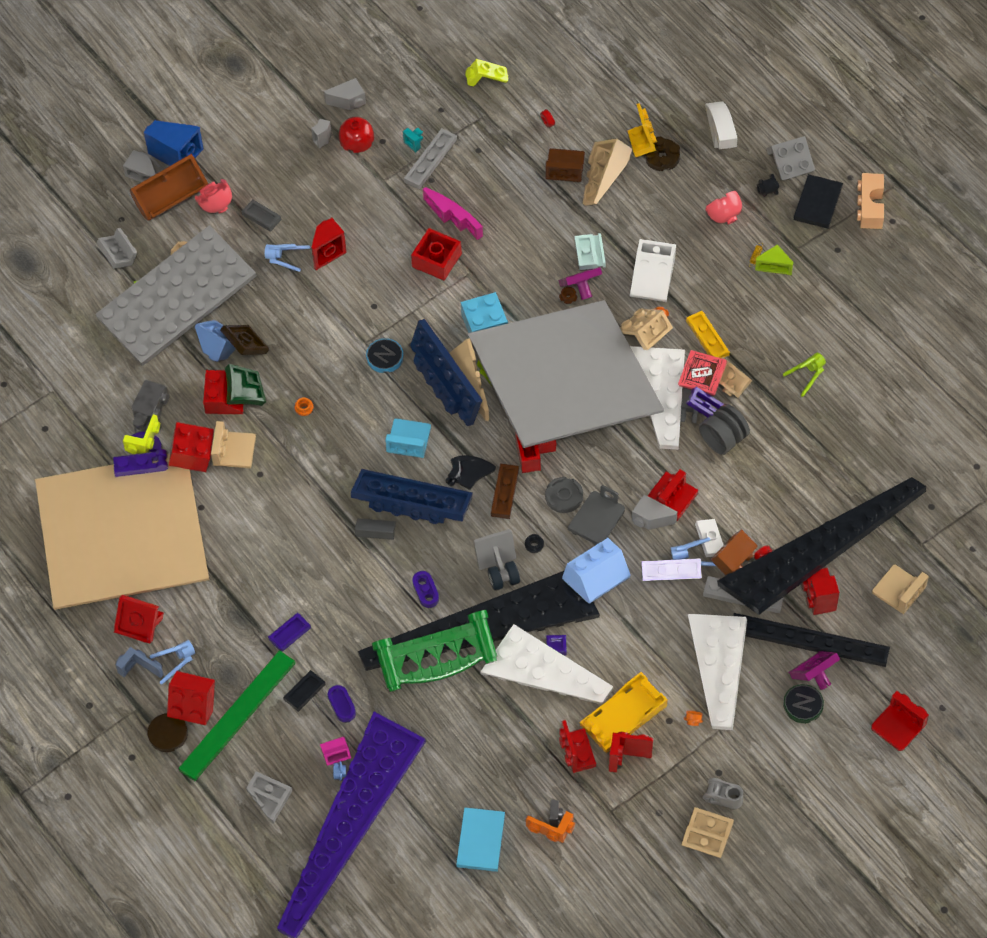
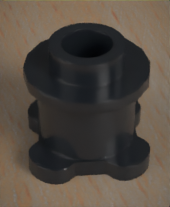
M770 174L769 179H760L758 181L757 191L759 194H762L764 197L772 192L775 195L779 194V183L776 181L774 174Z

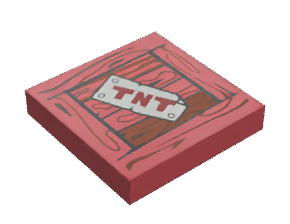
M691 350L678 385L691 390L694 387H698L707 394L715 396L727 361Z

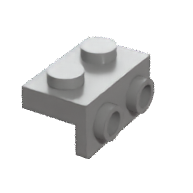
M117 228L113 236L98 238L97 245L113 269L133 265L137 252L121 228Z

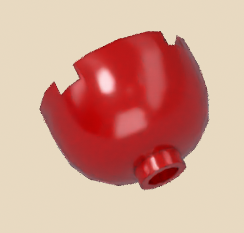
M362 117L348 118L339 129L340 145L347 151L348 149L353 150V153L366 151L372 146L374 140L372 125Z

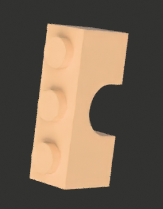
M862 173L861 180L857 182V191H860V195L857 196V206H860V210H857V221H860V228L882 229L884 204L875 203L872 200L883 198L884 174Z

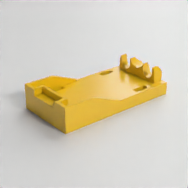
M640 672L628 681L612 698L580 721V726L585 728L589 736L607 753L611 749L613 732H626L631 735L666 708L668 699L662 693H659L648 681V678Z

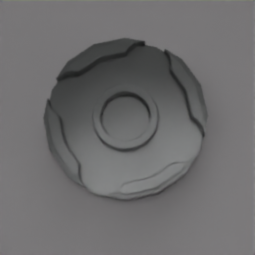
M567 477L555 478L547 486L545 500L552 510L559 513H569L580 507L583 501V489L575 479L571 480Z

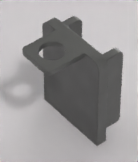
M604 485L600 487V493L597 491L591 492L569 524L568 530L572 534L579 535L596 545L607 539L625 512L624 505L618 503L619 494ZM605 491L611 493L613 497L607 495Z

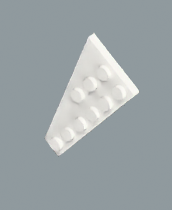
M630 346L664 408V412L649 416L654 427L653 430L660 449L678 450L683 388L678 385L684 369L685 350L667 348L643 350L642 347Z
M688 614L711 726L713 729L733 730L747 618Z
M514 624L496 649L497 661L485 664L480 672L481 675H490L501 680H510L521 685L553 691L561 695H569L603 705L613 690L612 685Z

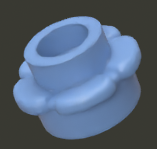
M339 761V763H333V779L341 781L342 777H346V765H342V762Z

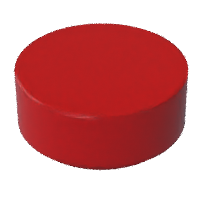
M547 109L540 113L541 119L547 127L550 128L555 125V120Z
M768 545L763 546L756 551L754 559L757 560L773 550Z

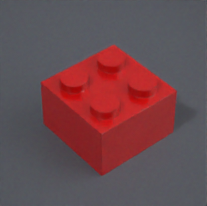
M428 228L411 254L412 267L445 281L462 254L461 241Z
M176 422L168 466L206 472L210 461L214 429Z
M176 671L169 683L167 717L206 725L213 713L215 680Z

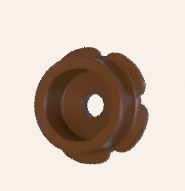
M564 287L559 295L560 300L564 301L565 304L575 302L578 297L575 289L572 287Z

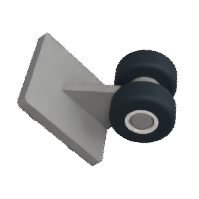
M511 529L474 540L478 567L480 570L488 568V576L494 590L502 589L503 582L509 581L511 585L520 583L517 566L514 561H511L516 559Z

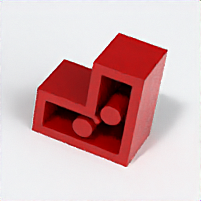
M515 432V441L522 473L540 471V454L555 452L556 440L523 448Z
M828 568L819 570L801 584L803 592H807L808 609H812L813 615L837 610L840 592L835 576H830Z

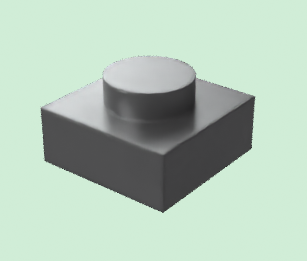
M551 800L549 824L558 828V820H562L563 808H559V800Z

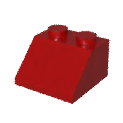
M332 217L322 221L316 227L311 247L315 270L347 253L344 231Z
M206 370L203 397L205 414H243L244 404L229 405L226 402L227 378L225 370Z

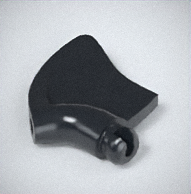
M469 455L456 456L450 460L452 470L445 481L449 486H454L455 483H458L471 490L478 480L495 472L496 466L479 457Z

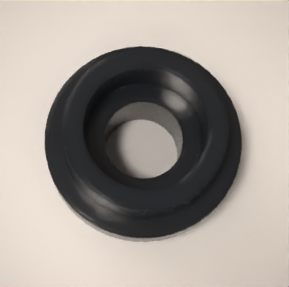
M531 534L525 540V548L531 553H538L544 547L543 538L537 534Z

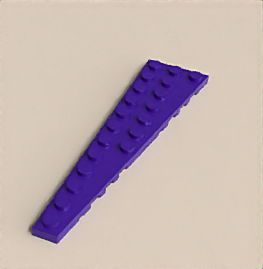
M373 712L364 732V737L357 748L356 755L350 763L347 775L342 781L340 790L317 837L314 849L309 855L306 867L300 875L301 878L297 887H295L291 900L288 902L277 927L279 932L290 938H298L426 743L425 738Z

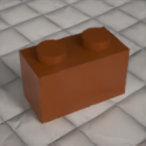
M741 529L710 560L727 575L742 568L741 564L745 560L749 561L754 556V550L758 545Z

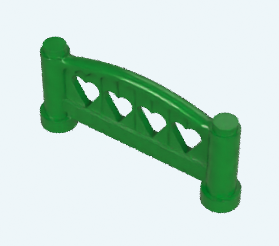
M487 610L467 615L469 619L468 624L396 645L392 644L391 638L373 642L372 647L374 651H377L389 692L400 690V685L404 683H427L449 678L471 668L480 661H485V664L496 662V657L498 656L487 622L489 618ZM463 638L475 647L476 653L474 655L468 654L466 657L459 655ZM444 644L456 653L457 658L455 660H448L446 663L440 661ZM425 649L437 659L436 666L429 665L426 669L421 667ZM406 655L418 665L416 672L402 673Z

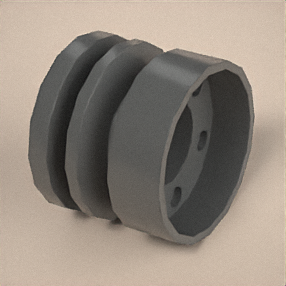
M723 404L713 413V416L710 415L699 424V431L704 441L712 450L720 455H725L735 447L736 443L741 442L750 434V428L746 419L735 407L729 404Z

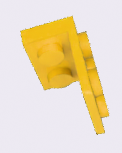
M640 103L636 105L642 125L627 130L635 157L656 151L654 143L657 142L646 108L642 109Z

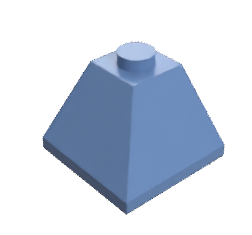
M216 320L197 323L195 329L203 353L216 362L228 359L236 348L220 331L223 324Z

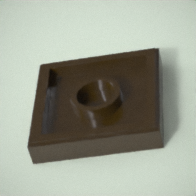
M223 325L220 329L241 355L267 354L269 351L268 346L249 325Z

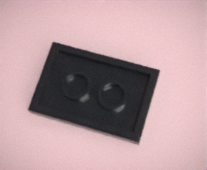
M808 174L793 220L829 229L843 183Z

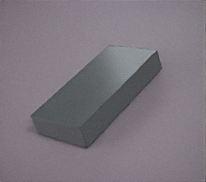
M253 199L241 211L243 216L270 232L282 220L280 215Z

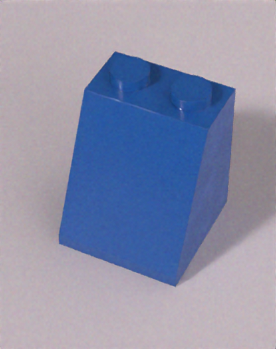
M154 120L144 131L148 154L168 166L173 165L190 154L196 158L204 149L200 127Z

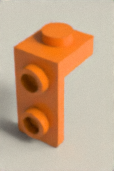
M566 811L558 828L527 816L526 827L533 833L546 835L551 841L563 843L567 834H571L574 830V814Z

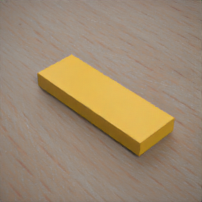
M703 310L686 317L687 324L708 355L718 358L729 356L730 351Z

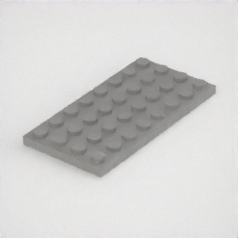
M209 225L95 315L127 351L144 366L257 275Z

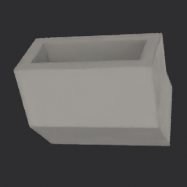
M319 119L318 124L312 127L311 131L313 142L320 149L329 143L332 133L330 121Z

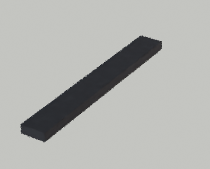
M738 613L733 614V616L747 618L746 637L814 652H834L841 658L886 667L890 650L889 646Z

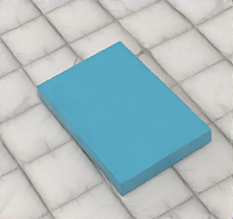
M464 808L456 864L458 868L498 872L505 812Z

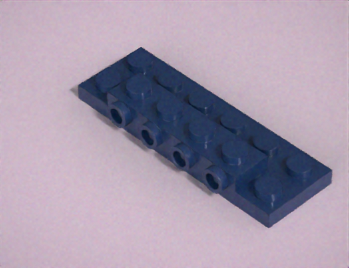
M425 319L419 320L410 344L412 351L416 353L413 360L416 369L422 372L426 383L433 388L435 396L441 399L448 413L451 415L458 413L460 419L467 426L474 425L483 400Z
M361 469L351 490V498L368 501L369 508L376 512L387 511L391 512L394 516H410L413 520L424 519L432 524H444L446 518L463 522L473 492Z

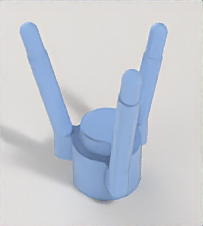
M267 244L265 246V259H270V263L300 272V268L277 259L281 258L282 250L310 249L311 247L310 245Z
M707 537L685 545L671 547L672 559L689 558L688 548L708 542L710 538ZM701 561V566H716L713 562Z
M189 640L149 656L152 659L175 651L179 659H184L160 681V684L165 683L176 671L193 660L191 656L195 654V650Z

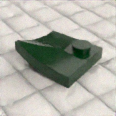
M228 364L225 367L227 404L263 406L266 403L258 371Z

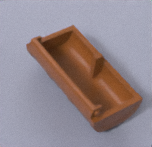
M190 154L130 189V194L143 217L149 221L198 193L203 187L208 185V182L195 158Z

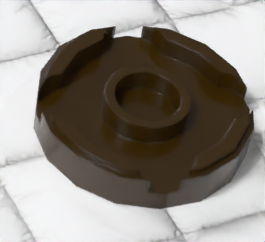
M164 713L151 721L148 726L147 736L149 742L156 750L172 752L184 745L187 740L188 729L184 720L167 717V713Z

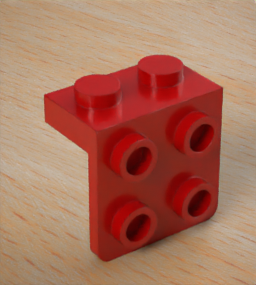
M896 691L891 697L890 705L871 725V730L898 751H903L927 725L929 714L923 707L914 704L907 695Z

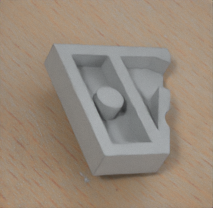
M257 771L246 788L249 795L272 823L276 821L292 793V787Z

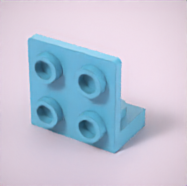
M394 419L391 433L387 434L385 440L386 452L424 458L431 424Z

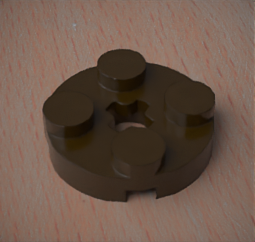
M661 136L656 137L657 142L654 143L656 151L644 154L647 165L656 171L675 168L680 161V146L672 140ZM659 153H665L666 156L663 155L662 157H660Z

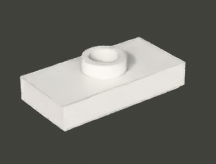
M715 519L696 521L695 526L700 540L707 537L710 538V541L702 544L705 556L713 557L723 546Z

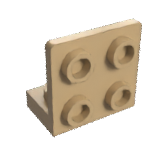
M643 308L635 311L634 316L624 321L620 327L623 334L635 335L643 350H649L673 328L663 310Z
M216 421L211 451L213 466L251 468L256 434L228 432V429H225L224 422Z
M893 565L874 587L872 594L904 615L926 588L929 576L922 572L918 577H913L897 565Z

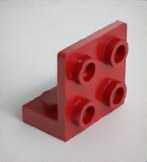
M563 720L562 728H559V742L561 748H565L566 755L564 757L567 767L571 766L573 773L596 767V761L585 728L569 732L567 722Z
M613 732L609 772L617 773L618 765L622 766L623 755L652 758L653 738L644 734L637 736L629 735L626 732Z

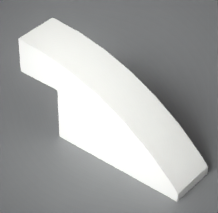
M723 101L706 103L705 108L714 148L726 149L737 147L735 127L726 104Z

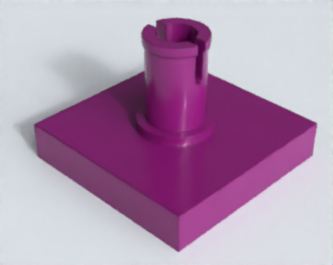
M600 267L592 268L559 279L558 281L560 287L577 284L581 300L592 297L587 281L590 278L601 275L602 271Z
M819 651L788 673L795 680L810 681L814 678L819 689L823 690L827 688L826 685H831L824 670L838 662L840 658L837 653Z

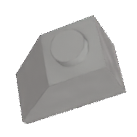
M356 78L324 91L325 103L327 105L352 110L366 104L365 92Z
M133 150L123 165L125 176L139 182H143L156 174L150 157L144 152Z
M643 495L632 511V522L638 527H644L648 530L669 526L677 522V511Z

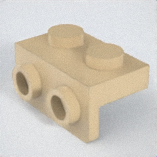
M726 360L727 364L720 380V384L724 386L722 390L730 397L735 395L739 398L752 380Z

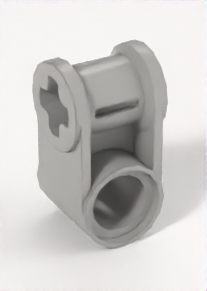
M709 778L707 792L703 795V799L706 802L730 809H738L742 806L743 789L739 785L725 782L718 778ZM737 795L738 798L732 799L729 796Z

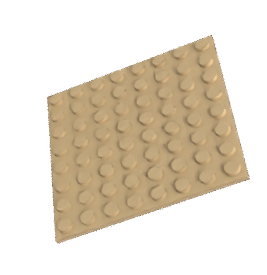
M167 454V458L165 459L168 462V465L170 454ZM113 464L35 479L54 610L119 598L121 595H135L209 580L190 469L168 466L166 471L115 477Z

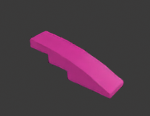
M427 187L423 188V200L444 223L451 220L460 232L467 228L476 240L483 237V226L470 213L444 195Z

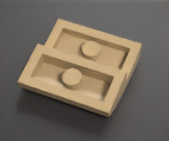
M694 807L682 846L721 858L734 820Z

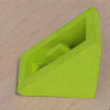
M778 245L756 258L755 271L792 275L793 261Z

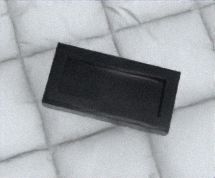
M310 670L283 699L299 712L326 685L325 681Z

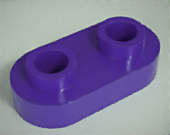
M426 571L415 573L412 582L420 604L426 608L435 607L439 602V594L431 575Z

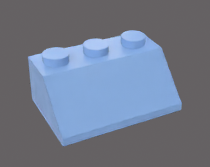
M607 538L567 563L562 579L590 604L630 578L631 575L622 550Z

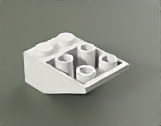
M639 240L630 297L662 302L667 301L675 262L676 244Z

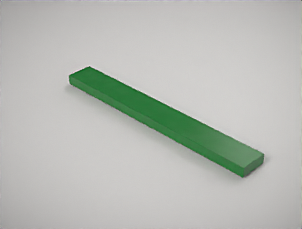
M279 650L178 768L179 771L195 782L296 664L295 660Z

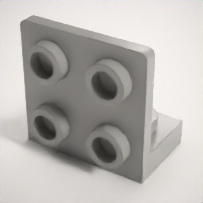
M805 136L766 148L768 155L773 154L782 181L815 170Z

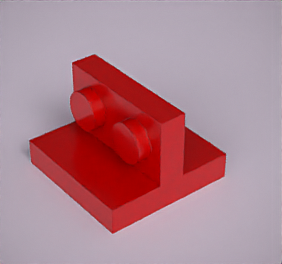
M679 469L676 474H670L666 471L648 494V497L677 511L678 521L698 495V489L686 483V472Z
M121 595L118 602L114 633L150 644L153 641L155 627L163 620L164 612L158 611L159 606Z

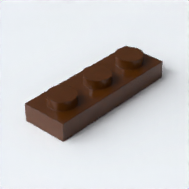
M500 463L491 517L510 519L519 466Z

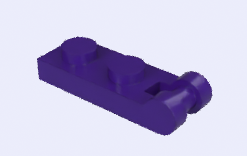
M159 449L151 453L113 457L115 477L166 471L168 469V462L165 460L167 458V451Z

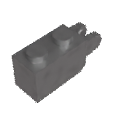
M149 380L144 381L131 406L134 415L133 426H135L134 430L136 433L146 432L145 430H147L153 414L157 415L159 420L162 412L161 409L169 400V394L165 385Z

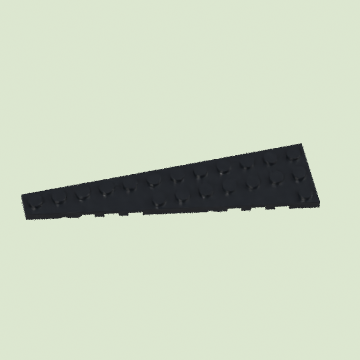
M911 477L842 515L826 521L823 525L744 567L727 574L725 577L717 580L718 586L760 615L924 494L926 486Z
M564 571L395 636L391 640L392 644L396 645L469 623L467 615L482 610H487L489 617L487 622L493 642L503 640L513 624L525 632L535 630L538 632L552 626H564L565 623L574 621L578 623L600 618V614L594 602L590 604L586 602L562 579ZM463 638L460 649L473 647ZM444 644L442 653H446L447 650L451 649ZM372 646L358 651L365 671L381 668L377 651H374ZM426 649L423 658L428 657V655H430V653ZM407 655L405 657L404 662H407L410 659Z

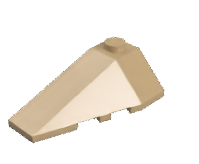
M619 139L594 143L588 161L591 167L587 171L586 176L589 178V182L585 186L583 204L585 206L594 205L599 202L630 160L632 148Z
M469 338L449 354L483 400L478 412L485 421H488L489 409L483 387L480 388V373L477 371L476 357Z

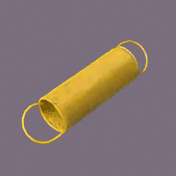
M756 245L750 259V263L754 265L756 264V258L763 249L760 245Z

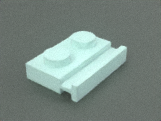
M601 233L594 236L593 234L575 236L579 270L592 269L599 266L606 267Z

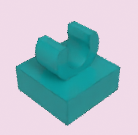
M406 128L403 131V142L416 153L421 149L420 141L423 140V136H421L423 131L419 128H416L414 131Z

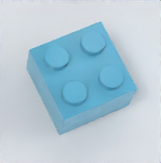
M496 292L461 302V315L468 333L508 324Z

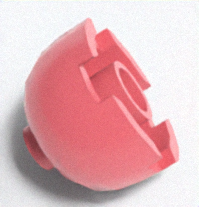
M221 179V183L218 184L211 182L199 191L200 195L195 196V200L202 210L208 213L218 212L220 214L228 209L227 206L232 200V192L226 180Z
M737 191L727 193L725 197L711 202L706 206L705 210L716 223L722 224L727 222L729 225L738 220L736 216L741 213L742 201Z

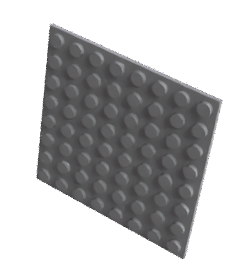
M605 300L467 333L468 339L470 338L473 349L523 448L664 412L662 404Z

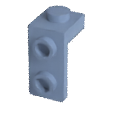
M131 647L124 655L119 656L115 664L118 674L123 677L128 674L136 663L159 678H162L164 675L162 665L154 659L151 661L141 650L137 649L136 651Z

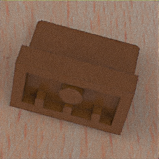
M550 148L548 161H546V179L582 182L585 152Z

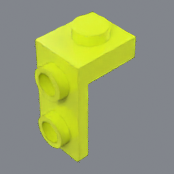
M476 59L467 68L465 73L467 84L473 87L482 77L504 83L508 81L506 67Z
M152 415L143 439L129 435L124 436L123 444L125 451L130 454L148 453L149 449L153 448L155 433L158 434L160 430V422H158L157 415Z

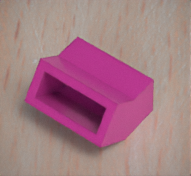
M344 737L320 744L327 766L351 758Z

